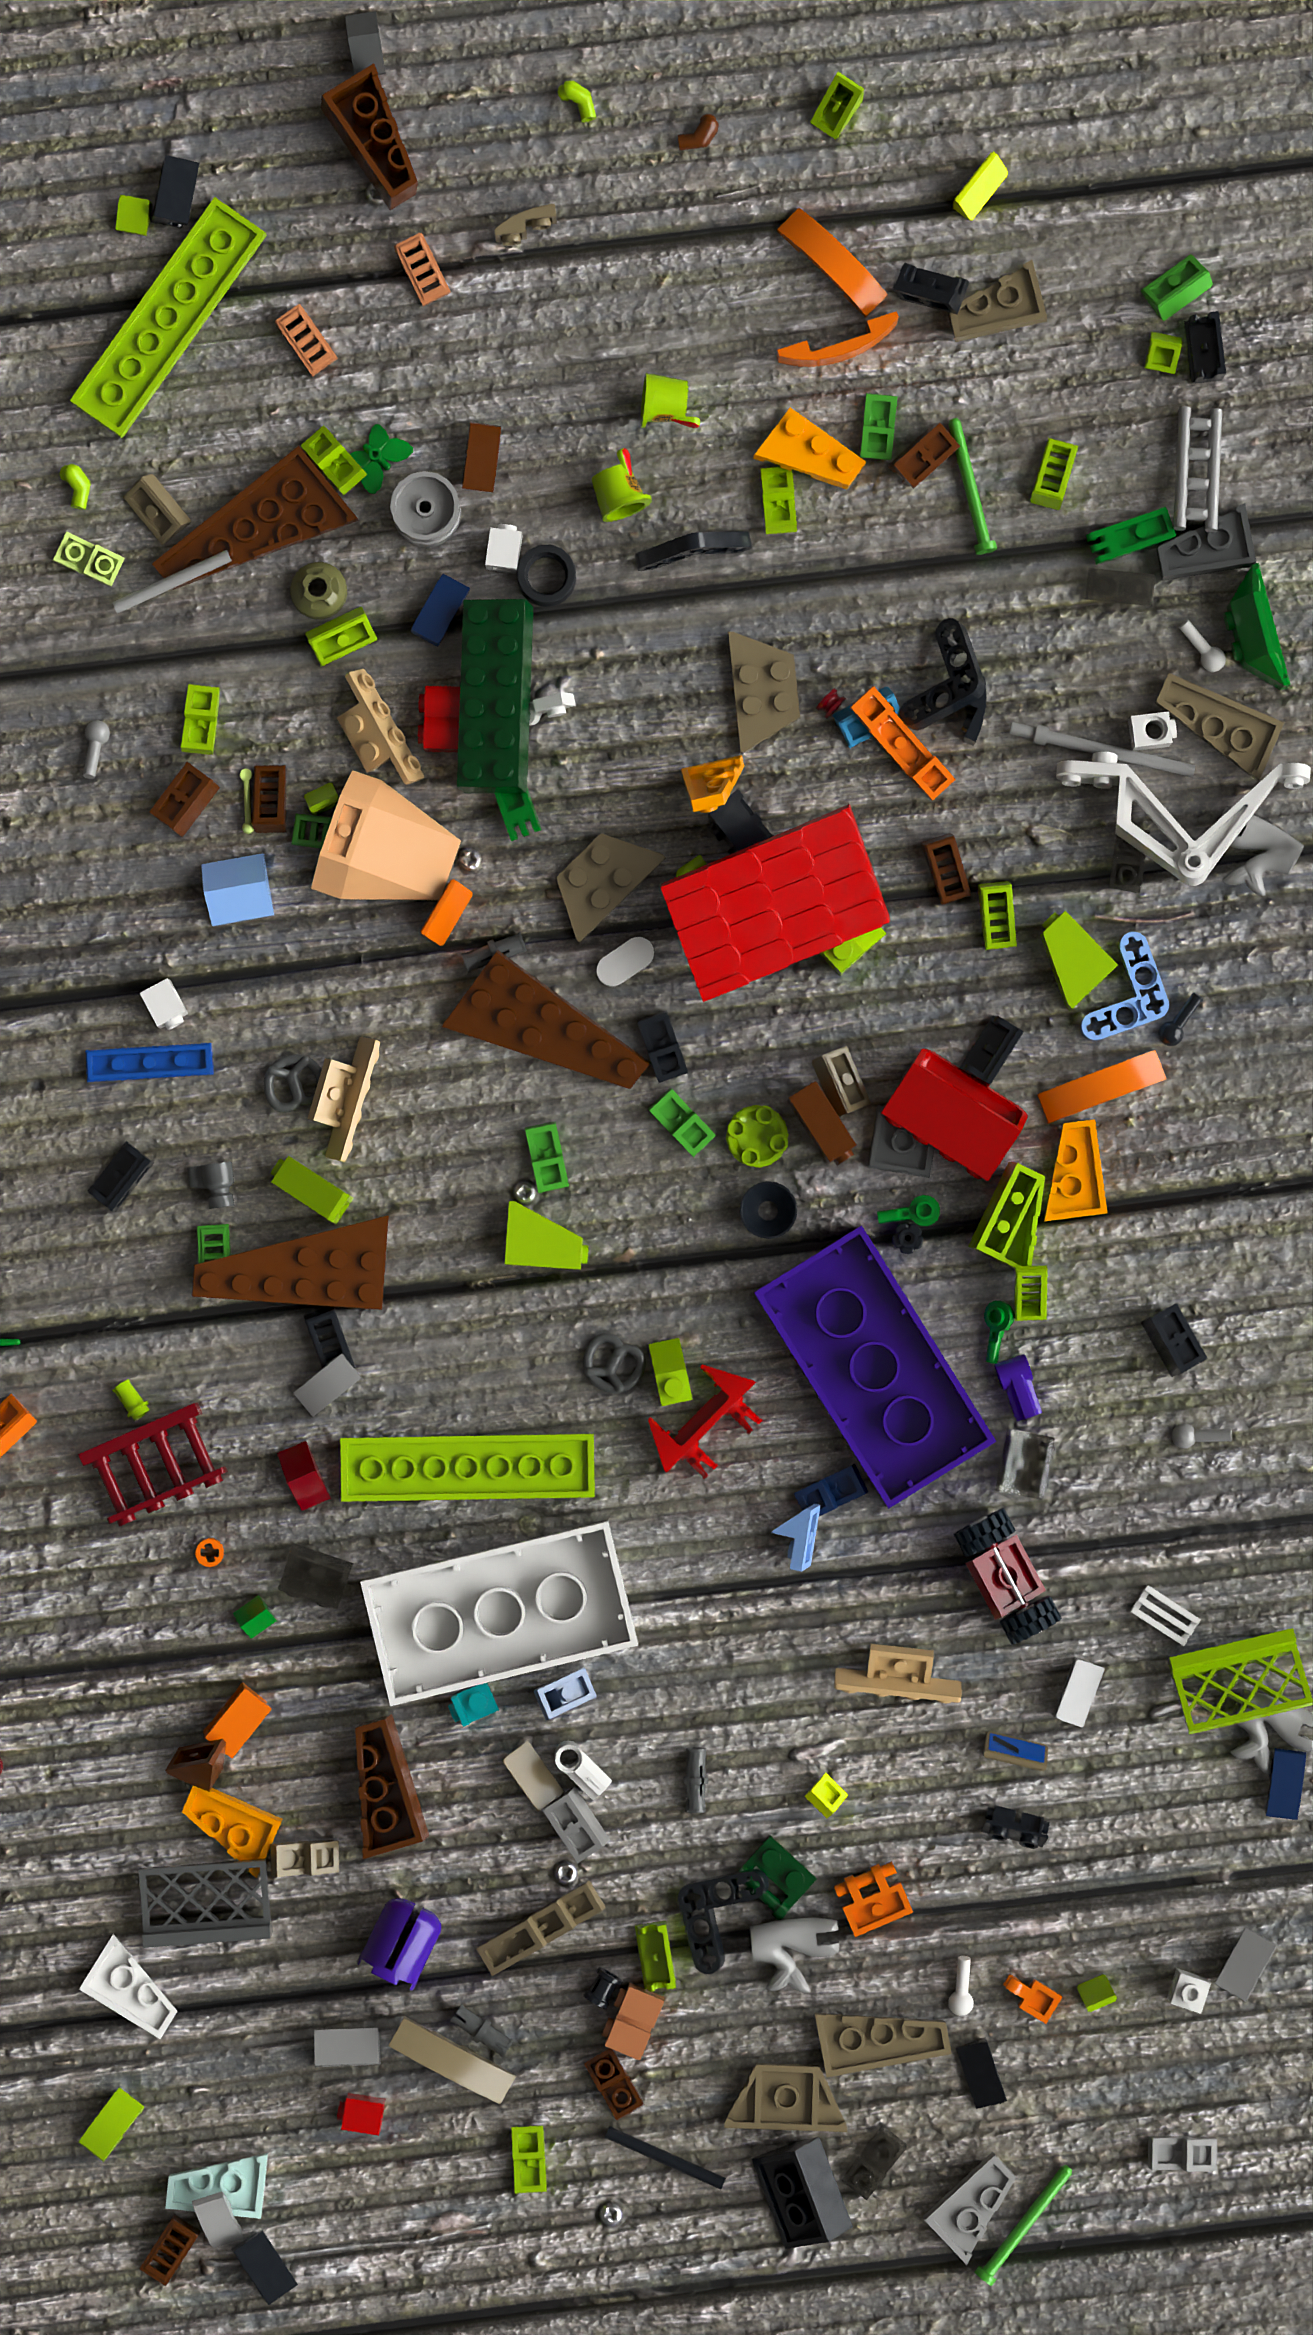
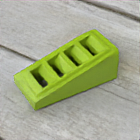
M1048 438L1032 491L1031 503L1055 510L1061 509L1078 450L1077 445ZM1054 452L1068 456V461L1050 456V453ZM1047 464L1063 468L1065 472L1048 468ZM1043 477L1051 478L1062 482L1061 484H1057L1054 482L1043 480Z
M1009 881L978 884L985 950L1017 947L1012 884ZM1003 893L1004 898L988 899V894ZM1005 906V911L989 912V907ZM1006 919L1007 924L990 925V920ZM1008 931V937L991 938V933Z
M1047 1265L1015 1266L1013 1303L1015 1321L1047 1320ZM1022 1276H1040V1277H1022ZM1025 1283H1040L1039 1285H1022ZM1036 1291H1039V1293H1022V1292H1036ZM1039 1299L1038 1301H1022V1300Z

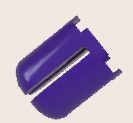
M396 1898L389 1900L385 1904L363 1951L359 1955L357 1964L359 1965L363 1960L373 1966L372 1974L394 1985H397L399 1980L412 1984L410 1990H414L418 1978L441 1933V1923L432 1911L423 1907L395 1964L389 1962L397 1941L416 1904L407 1899Z

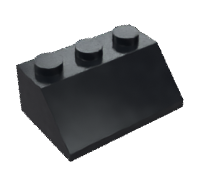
M819 2137L799 2140L751 2159L785 2249L830 2242L853 2227Z

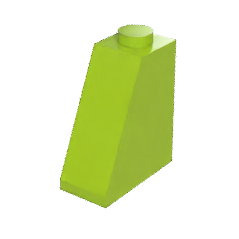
M1066 911L1060 916L1054 912L1042 924L1046 930L1042 932L1040 937L1065 1007L1071 1011L1118 964Z
M290 1156L286 1160L280 1158L270 1173L274 1176L271 1183L335 1224L339 1222L354 1197Z
M509 1201L505 1265L581 1270V1264H588L589 1245H583L582 1237L516 1201Z

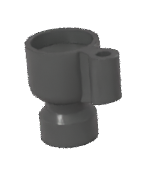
M232 1161L187 1167L190 1187L204 1188L210 1191L211 1195L208 1197L209 1209L235 1206L233 1194L229 1192L230 1186L234 1183Z

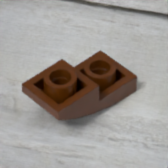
M470 422L462 479L463 489L493 493L501 426Z
M609 2048L584 2063L616 2121L645 2105L613 2049Z

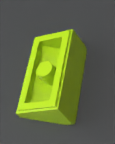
M362 607L347 612L305 633L321 667L378 640Z

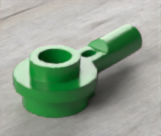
M929 1195L916 1197L909 1207L877 1211L878 1224L911 1219L919 1226H929L934 1224L940 1216L939 1203Z
M1002 1300L990 1302L984 1312L985 1323L990 1329L985 1362L993 1364L998 1362L1004 1331L1010 1329L1015 1318L1013 1308Z

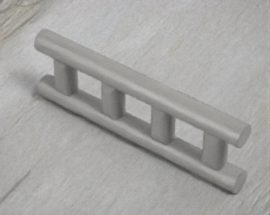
M1182 406L1178 408L1174 530H1185L1186 520L1205 521L1206 532H1217L1222 409H1210L1209 418L1191 417L1190 407ZM1190 430L1209 431L1208 448L1189 447ZM1189 460L1208 461L1207 478L1188 477ZM1188 490L1206 491V509L1187 508Z

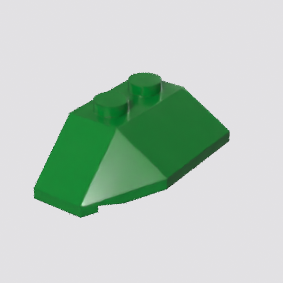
M1255 563L1249 568L1227 605V612L1223 613L1224 622L1227 630L1233 631L1235 642L1231 643L1235 661L1240 660L1243 669L1275 688L1284 690L1291 683L1260 565Z

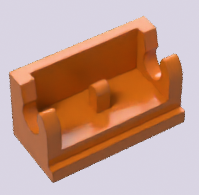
M242 1682L203 1730L204 1737L208 1741L223 1739L226 1742L225 1754L233 1758L272 1708L265 1699Z

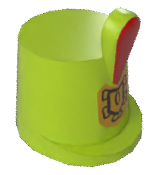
M645 373L641 402V428H645L647 422H676L690 428H698L700 426L699 418L686 416L688 399L687 380Z
M621 448L617 451V457L621 464L606 468L592 477V484L604 522H614L630 517L652 503L651 495L643 494L632 472L631 457L626 448Z

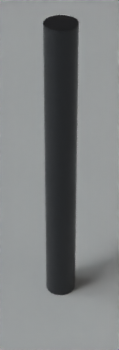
M609 2126L604 2138L713 2187L721 2190L724 2185L725 2177Z

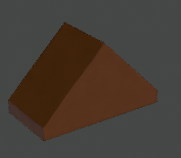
M223 1739L179 1747L165 1771L172 1777L210 1792L223 1769L226 1742Z

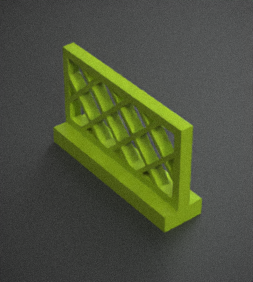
M1293 1628L1169 1657L1170 1673L1172 1679H1174L1189 1735L1313 1705V1698L1297 1648V1639ZM1292 1654L1295 1665L1289 1674L1273 1666L1278 1657ZM1257 1663L1266 1668L1258 1681L1242 1673L1247 1664ZM1226 1670L1235 1675L1227 1689L1212 1681L1217 1671ZM1269 1671L1285 1679L1278 1692L1262 1684ZM1296 1671H1297L1299 1680H1298L1297 1678L1293 1677V1675L1295 1674ZM1194 1677L1204 1684L1195 1696L1184 1690L1181 1680ZM1239 1678L1254 1686L1247 1700L1231 1691ZM1289 1682L1302 1688L1304 1698L1292 1701L1282 1694ZM1208 1685L1223 1693L1216 1707L1200 1699ZM1258 1689L1274 1697L1269 1707L1260 1708L1251 1703ZM1227 1697L1243 1705L1238 1714L1230 1716L1220 1710ZM1186 1698L1192 1701L1190 1706H1188ZM1196 1704L1212 1712L1207 1721L1197 1724L1193 1723L1191 1713Z

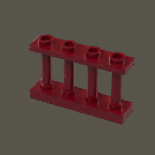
M198 1402L78 1454L83 1466L92 1464L93 1469L97 1468L116 1511L115 1515L107 1518L109 1524L117 1522L120 1527L136 1520L134 1515L136 1512L146 1509L148 1514L165 1507L163 1500L175 1496L176 1500L179 1501L194 1494L192 1488L204 1483L205 1487L208 1488L223 1481L221 1475L228 1471L225 1466L215 1470L195 1425L198 1423L196 1417L203 1414ZM177 1425L180 1430L184 1429L203 1473V1476L187 1483L166 1438L169 1436L167 1430ZM148 1438L151 1443L155 1442L174 1485V1489L158 1496L137 1451L140 1449L138 1443ZM118 1451L121 1452L122 1456L126 1455L145 1498L144 1502L129 1509L108 1463L111 1461L109 1455Z

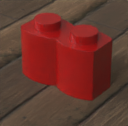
M425 686V694H419L418 702L419 713H424V725H418V744H423L425 752H458L460 686Z

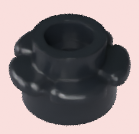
M903 1223L895 1229L896 1233L892 1236V1242L895 1248L900 1249L901 1253L912 1254L915 1249L921 1248L923 1244L922 1231L917 1225ZM909 1235L911 1240L906 1241L905 1236Z

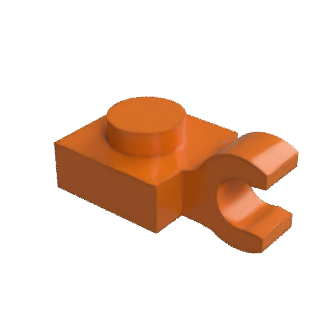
M1009 1974L1003 1983L1006 1989L1022 1998L1018 2004L1020 2009L1047 2024L1062 1999L1061 1994L1036 1979H1033L1030 1986Z

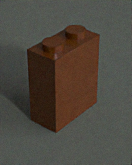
M816 1081L788 1098L787 1102L827 1165L834 1161L838 1166L854 1155L852 1149L857 1144Z

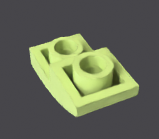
M66 531L52 561L112 587L125 558Z

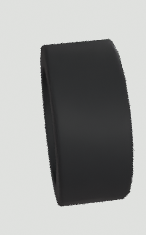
M551 544L538 545L528 550L520 559L517 568L518 586L523 596L531 603L542 607L556 606L566 601L573 593L576 584L575 565L570 555L562 548ZM541 558L555 559L562 564L565 570L563 585L552 594L537 592L528 581V572L531 565Z

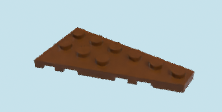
M298 446L153 562L152 565L163 578H166L222 551H228L231 562L172 589L174 590L359 520Z
M497 950L441 1026L628 1089L633 1087L650 1064L648 1060L499 950Z
M389 1215L196 1264L193 1270L192 1297L382 1310Z

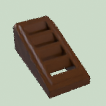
M286 765L254 766L252 826L256 833L286 832ZM261 778H279L278 782H261ZM261 791H278V794L261 795ZM261 804H278V807L261 808Z
M948 833L921 842L940 903L943 905L971 896L955 836ZM948 846V851L934 855V849ZM952 858L953 863L937 867L936 862ZM956 870L957 875L941 880V874ZM960 882V888L947 892L944 891L945 886Z
M174 2214L139 2269L166 2286L201 2231ZM172 2229L188 2239L186 2244L170 2234ZM165 2240L182 2249L178 2254L164 2245ZM161 2250L175 2259V2261L171 2264L157 2255V2252ZM152 2260L168 2269L166 2275L150 2265Z

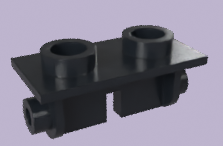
M994 1805V1808L987 1807L985 1819L988 1820L983 1825L981 1832L987 1833L994 1840L1005 1841L1010 1839L1018 1841L1021 1846L1030 1849L1044 1846L1048 1839V1835L1044 1834L1048 1833L1050 1822L1044 1821V1817L1022 1812L1020 1823L1014 1822L1016 1810Z

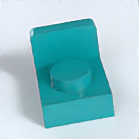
M488 1682L472 1686L452 1695L451 1700L453 1703L448 1705L455 1723L461 1721L463 1727L499 1711Z

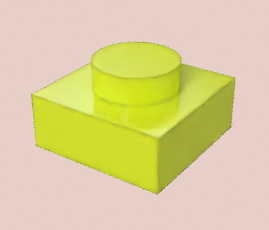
M825 1773L804 1797L826 1818H829L847 1798L848 1794Z

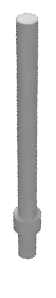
M1012 722L1009 734L1032 739L1033 743L1045 746L1046 743L1091 754L1111 752L1118 756L1117 760L1188 777H1193L1195 765L1049 731L1050 727L1042 725L1032 727Z

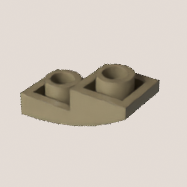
M555 204L531 208L507 219L494 229L496 243L502 242L504 246L518 245L521 243V240L527 239L526 227L532 226L533 230H545L550 228L551 224H557Z

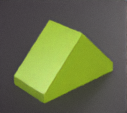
M837 72L810 123L836 140L862 103L864 88L840 72Z

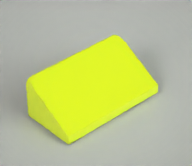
M994 151L988 155L954 199L953 209L969 221L976 217L1008 175L1006 167Z

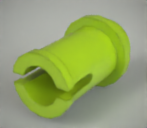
M127 1379L116 1386L112 1392L116 1394L128 1411L127 1417H132L134 1421H137L150 1411L147 1407L149 1403L142 1400L130 1383L131 1381Z

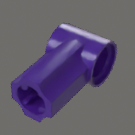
M1025 1354L995 1363L994 1367L1003 1391L1006 1390L1016 1421L1042 1413L1032 1384L1033 1375Z

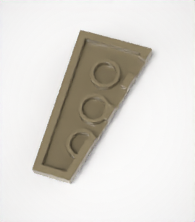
M1170 673L1167 674L1155 702L1156 705L1166 712L1169 711L1172 717L1256 781L1260 780L1284 725V722Z
M814 2013L826 2077L952 2054L947 2026L944 2020Z

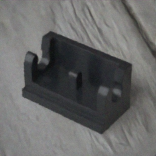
M165 155L154 204L152 223L177 228L188 225L200 163Z
M904 263L896 284L894 283L893 291L901 300L958 315L969 281L962 277H951Z
M1219 311L1210 312L1205 317H1198L1197 314L1192 315L1188 321H1184L1191 384L1222 381L1226 375Z
M992 1015L959 1068L989 1087L1024 1031L1003 1018Z
M126 1141L87 1191L109 1210L116 1212L154 1162Z
M1177 1303L1141 1321L1143 1328L1171 1377L1182 1374L1208 1359Z
M263 2230L257 2231L231 2249L268 2305L298 2285Z

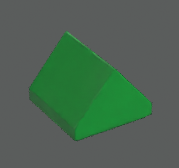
M260 1595L233 1613L240 1628L250 1639L277 1621Z

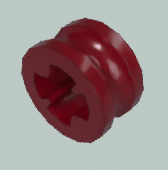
M835 688L815 708L817 711H824L826 719L834 714L846 700L844 696L839 697L837 695L838 690Z

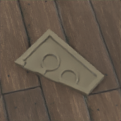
M1033 260L1023 264V267L1016 272L1001 277L997 283L987 289L979 290L964 299L958 315L948 312L955 342L1047 322V314Z

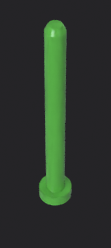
M953 418L949 420L948 425L951 436L960 445L955 453L978 541L974 549L976 555L987 554L997 550V546L994 540L990 541L961 422L958 418Z
M1067 2165L1061 2166L984 2268L978 2266L974 2271L987 2284L992 2286L997 2280L994 2277L995 2273L1072 2175L1070 2167Z

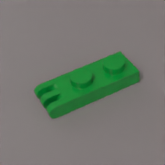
M1166 507L1091 532L1085 536L1088 542L1098 538L1101 540V543L1090 547L1091 553L1104 550V555L1094 558L1095 564L1099 565L1175 539L1176 533Z
M528 788L526 793H494L511 841L518 839L515 830L516 826H519L523 837L530 835L527 822H531L535 833L541 831Z

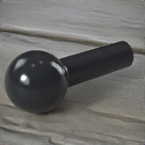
M1193 992L1173 1021L1162 1024L1158 1035L1163 1044L1175 1046L1182 1041L1184 1036L1183 1027L1203 1001L1199 994Z

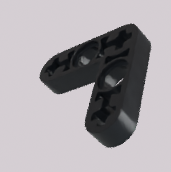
M747 531L696 532L635 554L638 571H647L669 565L693 555L744 552L752 549L750 533Z
M947 618L941 621L935 632L949 678L909 699L900 708V719L912 730L924 729L978 700L985 691V681L967 629L954 618ZM952 629L955 630V631L952 632L954 641L958 643V644H955V645H954V643L948 638V637L950 636V630H952ZM960 653H966L965 663L955 667L954 660L956 656ZM964 675H966L971 681H973V683L970 684L971 689L969 691L965 690L968 688V683L966 678L963 677ZM943 693H948L947 703L943 707H936L937 698ZM918 709L919 711L916 713L917 718L913 720L914 711Z
M749 1869L692 1881L683 1886L679 1891L678 1902L693 1962L699 1972L713 1974L725 1962V1953L713 1908L755 1900L764 1895L768 1890L769 1880L763 1871ZM751 1876L753 1881H759L760 1883L755 1892L753 1887L744 1888L739 1891V1885L751 1880ZM719 1882L727 1883L730 1886L731 1895L728 1899H722L717 1895L716 1885ZM692 1889L694 1894H700L701 1899L696 1901L698 1911L702 1908L705 1910V1912H700L694 1916H691V1912L696 1910L695 1902L687 1898ZM702 1919L708 1923L709 1933L707 1936H700L695 1932L694 1923L696 1920ZM710 1939H711L712 1942H713V1943H711V1944H709V1945L707 1946V1949H706V1945H703L702 1947H699V1944H698V1943H705V1942L709 1941ZM707 1950L710 1956H715L716 1961L712 1963V1967L709 1962L703 1961Z

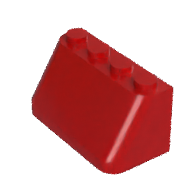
M924 1048L920 1050L881 1114L886 1116V1120L891 1125L897 1128H905L913 1133V1138L924 1145H932L939 1150V1154L943 1158L951 1162L957 1161L966 1167V1171L971 1176L977 1179L983 1178L986 1181H989L1021 1133L1028 1118L1027 1113L1017 1104L937 1053Z

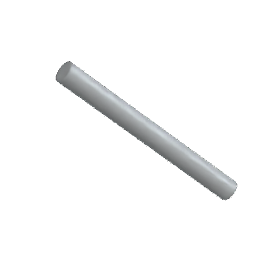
M227 550L222 551L112 602L117 614L223 566L232 560Z

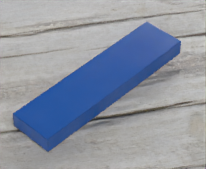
M212 1043L85 1050L88 1083L214 1075Z

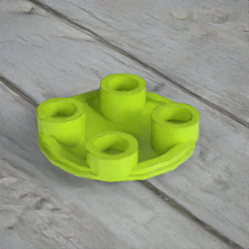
M753 1105L745 1107L733 1115L727 1126L726 1141L729 1151L737 1161L746 1166L760 1168L773 1164L782 1156L788 1147L789 1134L786 1123L778 1112L769 1106Z

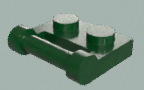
M771 1835L736 1871L754 1869L757 1866L788 1895L782 1902L769 1890L759 1897L773 1911L772 1915L778 1921L788 1913L791 1907L817 1880L815 1875ZM751 1876V1880L744 1885L747 1888L753 1887L755 1892L760 1883L759 1881H753Z

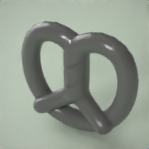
M288 1055L276 1060L268 1068L264 1078V1092L268 1103L273 1109L278 1112L287 1113L297 1109L301 1104L312 1105L314 1094L310 1096L304 1094L299 1073L305 1067L309 1068L318 1084L322 1069L313 1059L305 1055ZM296 1064L291 1070L282 1069L285 1066ZM275 1076L286 1078L292 1095V1101L281 1103L277 1099L273 1087Z
M602 1333L595 1336L588 1344L584 1353L583 1368L587 1379L595 1387L604 1392L617 1394L630 1390L639 1382L646 1368V1358L638 1347L623 1344L613 1334ZM602 1343H610L614 1350L605 1367L593 1368V1356L596 1349ZM630 1354L636 1358V1368L633 1374L621 1383L616 1375V1371L624 1356ZM598 1376H607L611 1383L605 1382Z

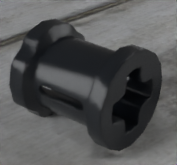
M599 1967L596 1971L598 1976L591 1988L586 1990L583 1996L595 2005L607 2009L609 1999L616 1987L622 1985L623 1980L612 1972Z

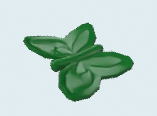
M375 424L369 434V445L363 444L364 451H354L350 455L367 473L361 480L363 487L370 494H375L381 488L384 477L381 466L385 470H389L391 464L386 460L392 462L405 460L413 453V447L404 440L398 438L389 439L386 430L380 424Z

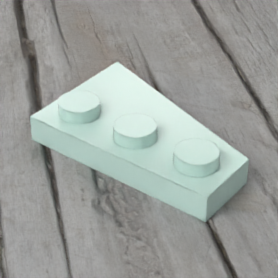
M268 2153L170 2174L165 2209L195 2212L192 2201L223 2191L231 2204L233 2216L260 2219L262 2216Z

